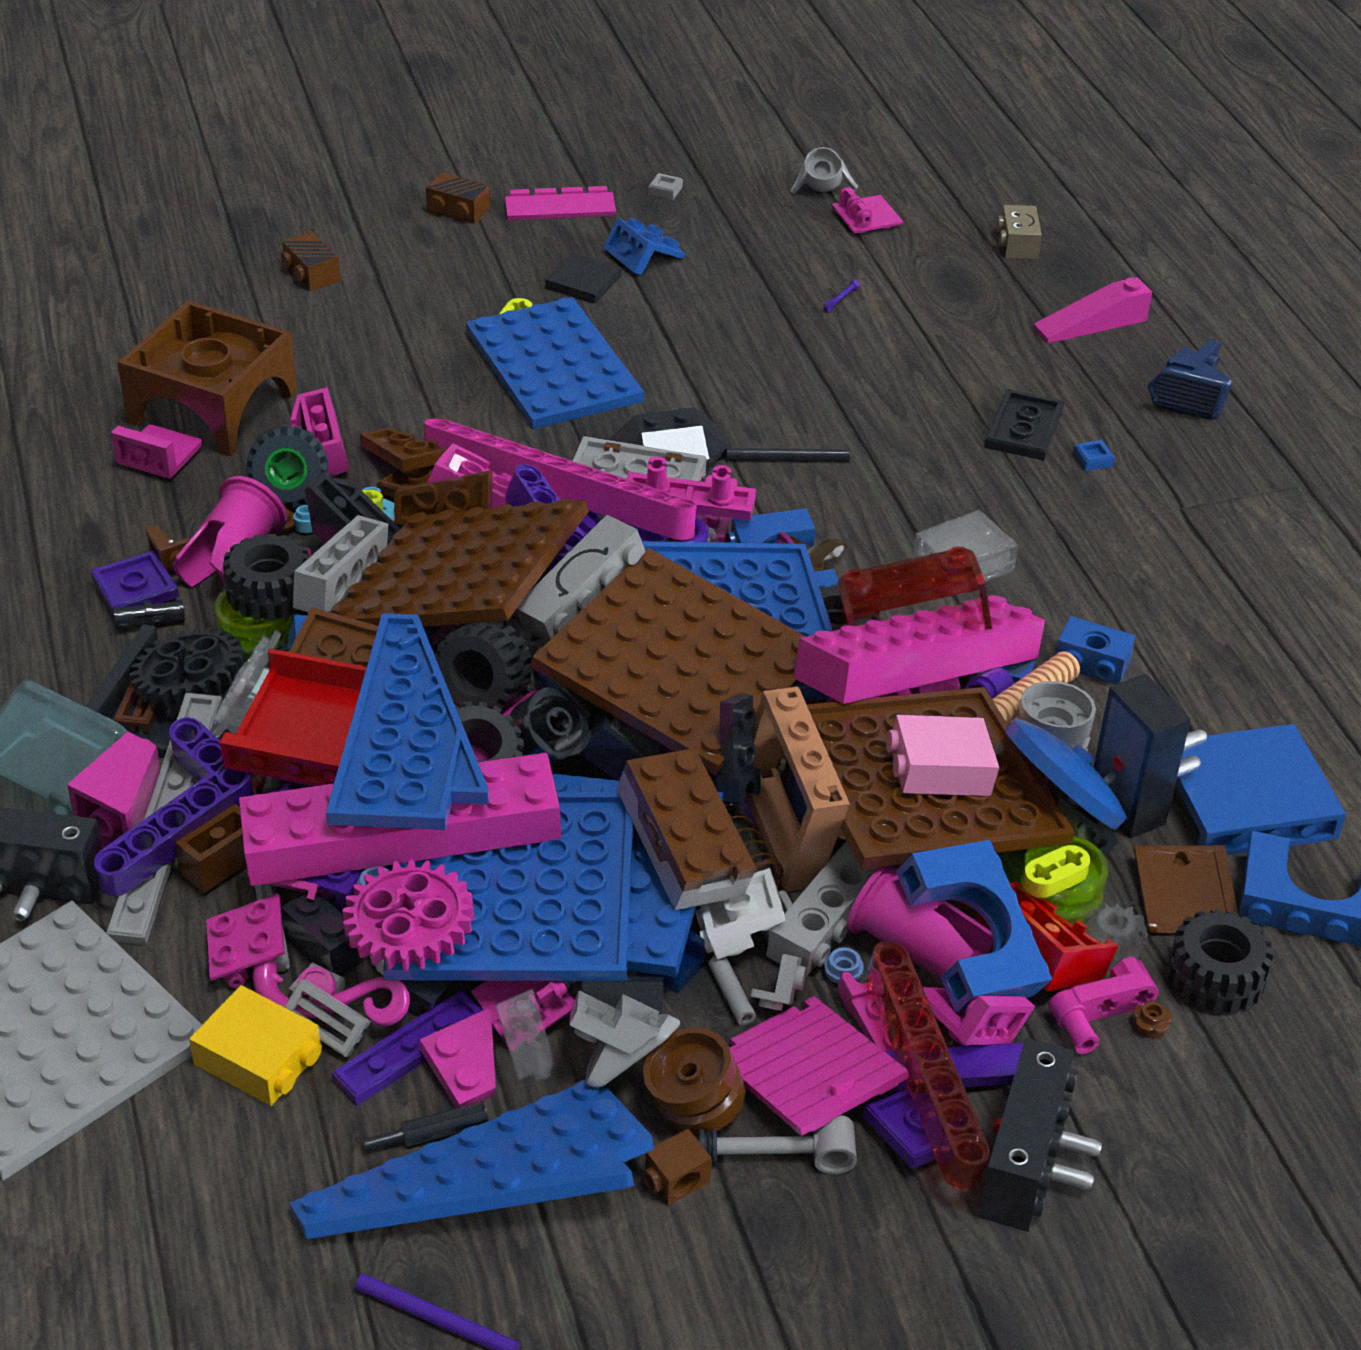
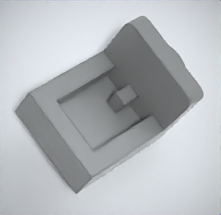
M782 954L775 993L752 988L751 997L760 998L758 1006L782 1011L783 1003L793 1005L796 989H803L807 967L801 966L802 958Z

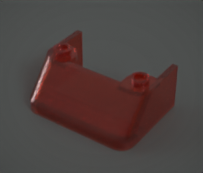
M961 546L953 547L947 551L865 569H852L847 571L838 580L839 603L845 626H855L854 617L972 592L985 630L992 629L986 583L975 553Z

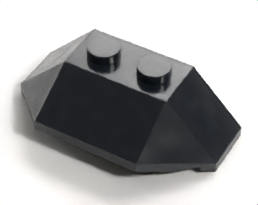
M679 408L671 411L634 415L609 439L610 441L706 456V464L719 459L723 454H726L727 448H731L723 428L696 408Z
M326 471L305 488L312 532L324 544L358 515L388 523L387 545L393 539V535L401 530L359 487L342 479L333 478L332 474Z

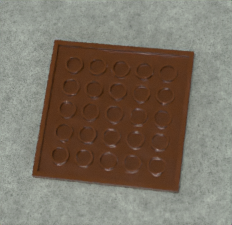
M565 498L554 503L541 504L539 501H534L523 506L512 507L510 504H504L492 509L475 507L461 512L445 510L439 514L426 515L424 512L416 513L410 516L401 530L393 535V539L389 542L387 548L378 553V561L365 568L363 571L364 577L358 583L348 588L349 594L332 607L331 613L379 626L382 613L418 615L423 627L508 621L589 512L585 500L571 501V499Z
M647 548L645 550L646 553L641 556L636 564H630L533 655L530 667L674 752L695 748L706 770L716 775L721 770L725 759L721 756L720 701L739 693L753 695V709L756 715L763 691L795 687L800 682L794 677L799 638L806 636L671 561L660 553Z
M985 687L869 698L845 704L839 701L807 704L850 803L841 826V831L861 869L900 865L912 853L985 840L991 841L996 853L1072 844L1075 831L1032 762L1006 734L1005 728L1008 724ZM896 715L984 718L999 765L991 796L903 793L899 777H894L893 774L894 759L892 752H888L886 748L888 730H893ZM831 795L829 801L834 802L839 800L837 798V795Z

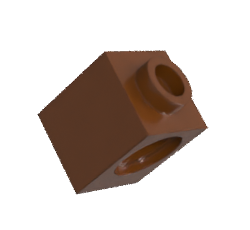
M686 1129L654 1146V1150L645 1153L643 1179L648 1189L653 1194L658 1193L667 1206L710 1183L712 1158L691 1131Z

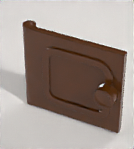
M1225 845L1134 846L1133 851L1148 934H1176L1178 926L1183 924L1184 919L1188 916L1194 918L1195 913L1204 911L1206 914L1210 913V910H1219L1220 913L1226 914L1227 911L1235 912V916L1239 917Z

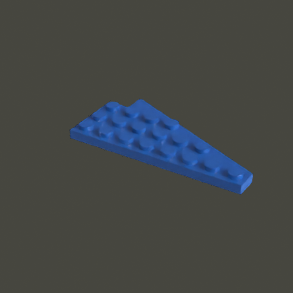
M382 613L326 810L327 824L446 830L452 803L489 804V789L419 616Z
M585 1080L571 1088L553 1095L543 1096L532 1104L517 1110L507 1111L493 1120L478 1126L468 1127L459 1134L439 1142L429 1143L422 1149L403 1157L390 1159L383 1165L364 1173L351 1175L344 1181L325 1189L312 1191L303 1198L290 1202L289 1205L292 1217L306 1239L624 1189L634 1186L632 1171L624 1162L654 1150L652 1135L606 1086L591 1087L585 1084Z

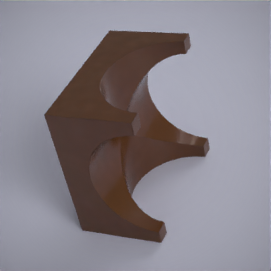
M189 300L117 362L127 423L138 426L144 420L145 408L151 398L164 397L173 399L192 409L205 421L217 440L220 453L230 457L237 451L238 428L243 410L251 394L260 383L267 378H271L277 384L280 395L292 398L297 393L292 334L290 331Z

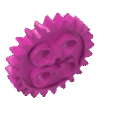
M410 859L407 868H401L397 861L393 862V870L389 872L380 866L378 867V877L375 878L365 874L366 886L354 884V895L346 896L347 907L343 908V923L345 935L349 936L350 947H358L360 958L370 955L371 963L374 966L383 959L386 960L387 970H391L396 962L402 963L404 971H408L411 962H416L420 969H424L425 959L428 958L439 964V953L444 952L451 956L454 955L453 943L464 945V933L472 932L471 921L474 920L472 894L467 892L466 882H458L456 872L446 875L445 865L438 866L434 871L431 870L430 861L428 860L423 863L421 868L415 867L413 859Z

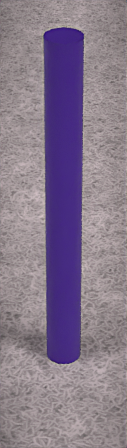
M362 1273L357 1279L355 1290L487 1349L519 1350L520 1342Z

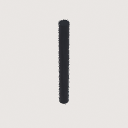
M727 448L726 460L850 461V449Z

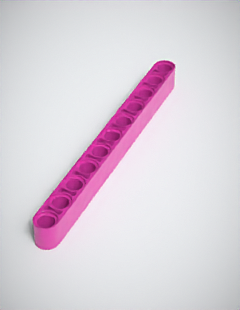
M428 419L424 421L423 441L429 439L437 441L438 447L442 449L447 448L452 443L490 462L488 469L493 470L498 475L507 473L512 477L516 466L528 464L539 469L559 499L568 498L571 501L585 500L589 511L604 516L609 515L619 521L672 539L687 540L694 537L697 508L695 501L449 420Z

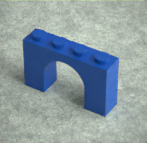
M807 508L752 515L751 521L732 518L731 532H727L726 540L727 543H775L777 534L783 531L788 536H794L808 546L814 547L815 526ZM834 569L814 572L819 587H831V585L842 587Z
M1252 831L1245 856L1238 909L1239 917L1245 916L1251 919V923L1361 946V869L1354 896L1334 901L1313 897L1300 890L1288 875L1287 859L1290 838Z
M990 840L912 853L896 871L910 906L941 900L960 901L974 908L985 919L993 936L992 953L960 959L941 976L955 1013L966 1011L970 1003L977 999L978 996L1033 997L1052 980L1048 965L1039 951L1032 929L1026 922L1018 904L1016 893L1010 886L1002 868L1001 860Z

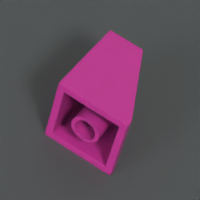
M127 732L67 784L73 816L97 819L102 848H105L144 820L160 773L157 746L148 739H142Z

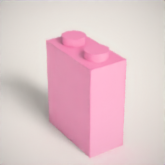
M896 715L893 730H888L886 748L888 752H892L894 759L893 774L894 777H899L903 793L991 796L999 765L984 718Z

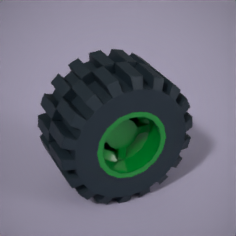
M283 424L280 427H271L257 437L248 452L245 469L248 478L255 479L267 486L279 497L285 508L287 506L296 508L300 507V504L304 502L307 504L305 488L324 471L328 472V458L323 449V444L314 437L312 432L309 430L307 432L297 425L292 427L288 426V424Z

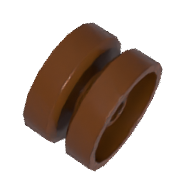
M688 1027L678 1030L649 1052L643 1067L645 1086L655 1101V1106L661 1118L670 1129L678 1133L689 1129L694 1136H700V1129H704V1133H707L708 1130L709 1133H712V1129L719 1131L732 1122L742 1109L746 1095L744 1080L738 1066L735 1064L729 1045L720 1034L707 1028Z

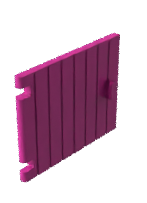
M815 996L802 1002L804 1010L799 1011L793 1006L729 1039L730 1050L735 1064L741 1072L745 1087L801 1136L830 1123L837 1116L878 1094L881 1095L909 1078V1072L905 1067L895 1061L876 1044L870 1042L866 1036L858 1032L849 1023H846L843 1018L834 1013L833 1010Z

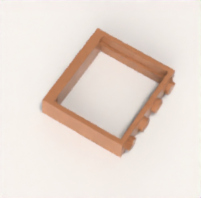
M799 687L763 691L754 722V745L756 747L754 767L760 768L761 791L759 795L745 792V797L750 805L764 843L769 845L771 854L777 857L784 868V875L780 883L786 892L806 889L828 863L850 805ZM782 748L807 805L801 826L776 769ZM831 795H837L839 801L830 802L829 800ZM772 863L773 866H774V868H775V871H776V873H777V872H778V865L775 864V863Z

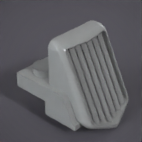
M579 991L572 1004L570 1026L575 1028V1034L589 1042L596 1043L598 1039L600 1040L587 1065L585 1084L596 1088L605 1086L663 1043L680 1026V1021L668 1014H659V1011L622 994L616 1008Z

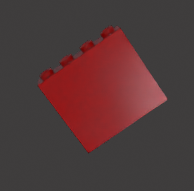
M269 648L270 670L236 734L225 732L219 742L224 768L311 786L334 784L367 667Z

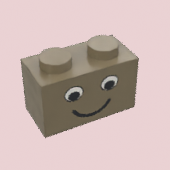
M1003 205L1002 216L997 217L996 228L997 232H1000L999 247H1004L1005 258L1038 259L1042 233L1036 206Z

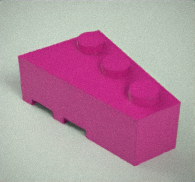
M328 387L297 395L290 419L292 427L297 425L307 432L309 430L317 440L321 441L328 458V473L336 476L350 471Z

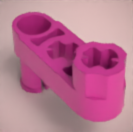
M1128 957L1122 959L1111 969L1110 978L1061 991L1050 999L1048 1008L1058 1026L1066 1030L1076 1052L1086 1054L1093 1051L1099 1045L1098 1041H1100L1090 1026V1021L1134 1011L1137 1005L1143 1006L1145 1002L1155 1001L1159 995V989L1142 961L1137 960L1135 957Z

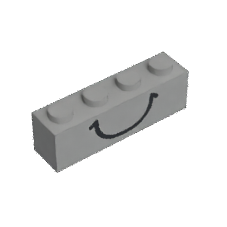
M606 515L520 603L516 612L524 629L546 642L553 638L630 564H636L641 556L646 553L638 530Z

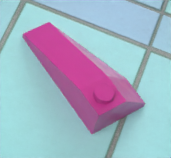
M1138 277L1113 282L1034 323L1033 328L1048 344L1147 321L1152 291Z
M452 443L435 463L427 483L489 471L488 466L490 462ZM493 472L492 508L509 504L505 493L512 477L507 473L498 475Z

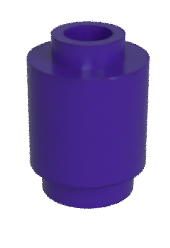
M998 667L973 677L966 689L985 687L993 699L1012 686L1014 681L1005 669Z

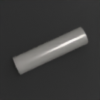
M716 956L712 957L708 965L738 1024L747 1025L755 1019L756 1014L726 957L718 960Z

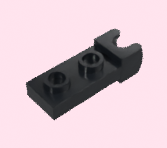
M739 693L720 701L721 756L725 759L721 766V772L716 774L717 792H723V801L743 803L745 801V792L759 795L761 791L760 768L754 767L756 757L754 722L756 715L753 709V695Z

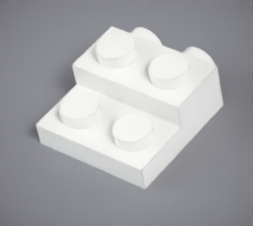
M770 868L754 873L744 896L700 905L701 909L695 910L702 930L700 935L706 952L714 951L717 960L726 956L738 955L744 950L754 947L752 933L760 930H769L775 925L786 921Z

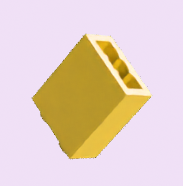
M242 985L189 1038L193 1064L270 1106L282 1094H287L292 1089L297 1077L307 1066H312L318 1060L322 1051L319 1025Z

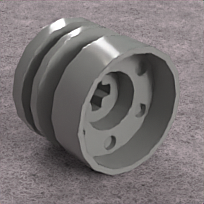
M1044 681L1035 683L1024 690L1020 700L1018 718L1050 732L1072 748L1079 744L1088 751L1089 735L1093 727L1096 707L1094 700L1087 692L1075 685L1059 681Z

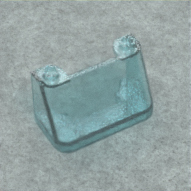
M24 680L13 689L0 709V775L47 798L51 808L50 813L73 816L67 784L128 731L119 723L33 681Z

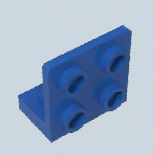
M617 218L603 245L605 250L627 268L642 275L654 250L682 259L686 255L685 252L678 248L680 244L676 240L662 235L664 231L653 224H649L646 227L643 223L633 218H630L629 221Z

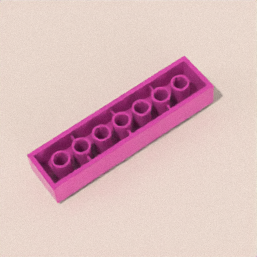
M991 595L987 596L985 600H966L961 605H942L937 610H918L913 615H894L889 620H869L866 624L860 626L846 625L836 631H817L815 635L799 638L794 677L796 680L843 704L1036 659L1039 655L1045 620L1033 615L1032 611L1028 608L1015 607L1008 604L1005 598Z
M540 753L479 762V767L489 789V804L452 803L446 830L328 825L326 810L334 784L239 797L244 851L250 885L254 886L327 875L329 873L345 872V870L353 871L393 865L395 861L406 863L410 859L419 861L561 839L560 806L548 754Z

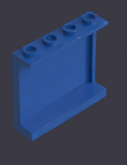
M1295 724L1207 735V740L1203 744L1183 751L1182 759L1197 756L1201 761V765L1197 770L1181 775L1176 780V786L1200 831L1197 846L1225 845L1226 855L1247 852L1252 831L1290 838L1289 846L1339 839L1346 812Z

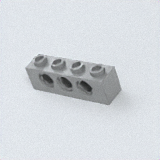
M358 515L294 571L293 608L306 611L307 613H309L311 607L330 612L336 603L342 601L349 594L348 588L358 583L364 577L363 571L365 568L378 561V553L387 548L388 523Z
M846 841L784 914L786 921L775 925L771 929L766 956L780 964L782 954L802 958L801 966L807 967L806 977L816 965L821 967L828 958L834 942L841 943L848 932L846 925L850 910L858 894L878 867L861 869Z

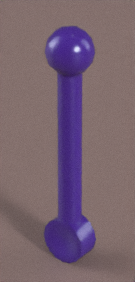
M856 279L851 280L849 286L831 301H825L823 310L831 312L837 302L852 290L859 289L860 282Z

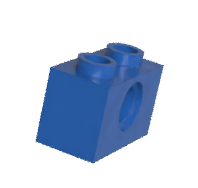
M1070 616L1058 640L1056 654L1059 652L1072 654L1079 663L1080 674L1118 684L1121 683L1130 664L1136 635Z

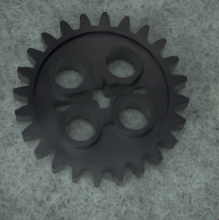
M195 627L189 634H186L184 630H181L177 637L168 634L166 635L167 641L155 640L154 648H144L145 655L136 657L137 663L130 666L132 673L129 676L135 694L141 697L142 702L149 700L151 706L161 702L163 708L176 703L177 708H180L186 693L203 695L211 693L222 694V686L232 687V679L241 677L239 670L245 669L243 661H246L240 641L238 638L234 639L233 633L225 634L223 629L213 633L211 627H208L203 632H199L198 627Z

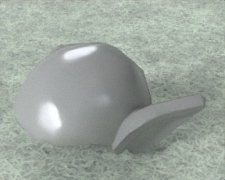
M819 147L811 150L805 157L797 179L791 188V193L795 194L805 183L812 190L824 193L836 189L841 181L846 182L854 190L858 188V185L849 174L843 160L834 150Z

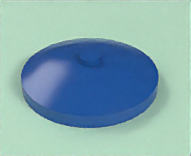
M1014 718L1005 728V732L1012 742L1039 770L1099 821L1116 830L1127 819L1111 788L1090 764L1094 758L1079 744L1072 748L1050 732L1019 718Z

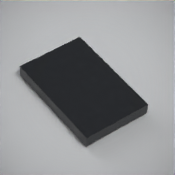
M1006 389L986 437L985 448L1045 461L1063 413L1065 401Z

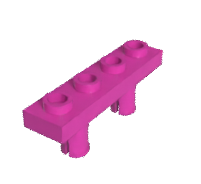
M652 457L648 460L647 474L628 472L627 479L695 501L697 503L696 514L751 521L756 500V489L731 486V468L728 466L718 465L713 468L712 483L667 477V461L662 457Z

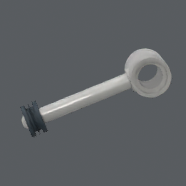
M843 1115L837 1116L830 1123L813 1131V1136L717 1138V1129H712V1133H709V1130L707 1133H704V1129H700V1138L698 1139L699 1143L713 1159V1163H717V1155L813 1153L817 1169L828 1174L848 1172L857 1163L854 1124L851 1119Z

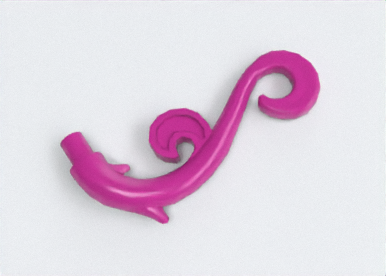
M276 957L254 965L253 983L256 993L285 1008L290 998L286 997L277 985V983L283 982V978L277 974L278 963L275 962ZM314 966L305 969L299 975L297 982L298 986L301 979H307L345 1005L378 988L390 990L392 992V1000L385 1008H376L373 1004V999L369 997L363 1002L367 1017L374 1024L384 1027L399 1022L407 1013L410 1004L409 992L400 980H384V977H376L336 994L337 983L334 976L324 968ZM304 992L303 996L309 998L310 995ZM315 998L310 1000L330 1014L335 1012ZM298 1004L294 1009L308 1019L318 1018Z

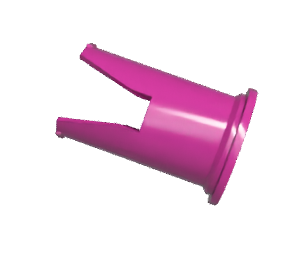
M233 476L222 483L219 491L221 500L175 558L173 563L174 571L179 579L190 588L195 587L218 572L224 583L223 592L226 593L223 562L225 553L230 552V547L234 544H240V540L245 538H254V535L278 534L286 526L288 517L279 497L267 486L255 479L244 476Z
M902 864L878 867L858 894L847 919V930L853 934L862 931L869 932L940 981H942L941 976L956 961L989 954L993 949L991 931L945 900L910 906L896 873Z

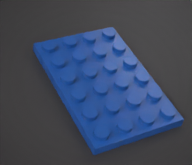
M573 297L561 298L545 304H535L528 308L515 311L510 310L502 314L480 317L466 322L467 334L532 429L644 402V391Z

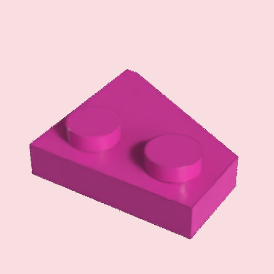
M489 1009L420 1039L419 1049L455 1108L481 1102L494 1096L496 1085L492 1018Z

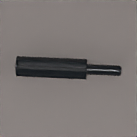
M481 1101L401 1122V1129L363 1139L361 1142L364 1151H370L400 1142H405V1146L409 1147L458 1134L468 1127L488 1122V1112L484 1102Z

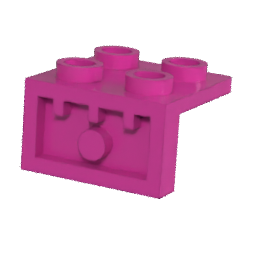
M148 425L142 432L117 426L111 432L116 463L169 479L202 446V440L155 425Z
M918 987L914 993V996L923 1004V1010L932 1018L940 1020L949 1029L950 1037L964 1046L1011 1044L1035 1008L1027 998L1022 996H978L977 999L970 1003L966 1011L955 1013L945 988Z

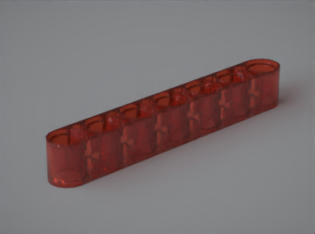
M893 941L880 942L874 948L866 974V983L897 1061L909 1072L906 1084L944 1179L949 1185L958 1190L968 1191L974 1189L979 1184L990 1155L988 1143L908 952L899 943Z

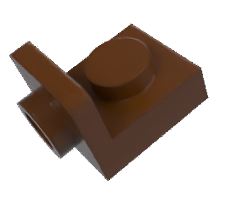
M159 525L145 528L149 552L154 551L168 574L175 573L173 567L175 558L189 539L184 538L173 542L170 535H164Z

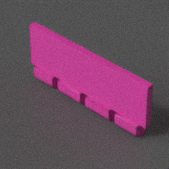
M589 186L588 193H583V187L561 188V194H556V188L534 189V195H529V189L510 190V196H505L508 220L616 216L613 192H607V186Z

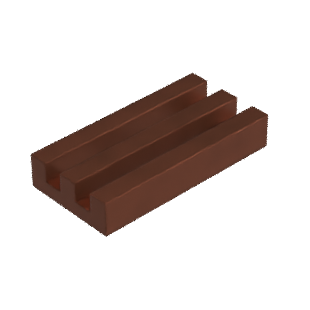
M130 682L113 719L114 730H122L123 726L127 725L128 731L135 732L137 727H142V733H150L162 703L151 706L149 702L145 711L148 701L142 702L139 696L133 715L128 716L136 697L132 682Z

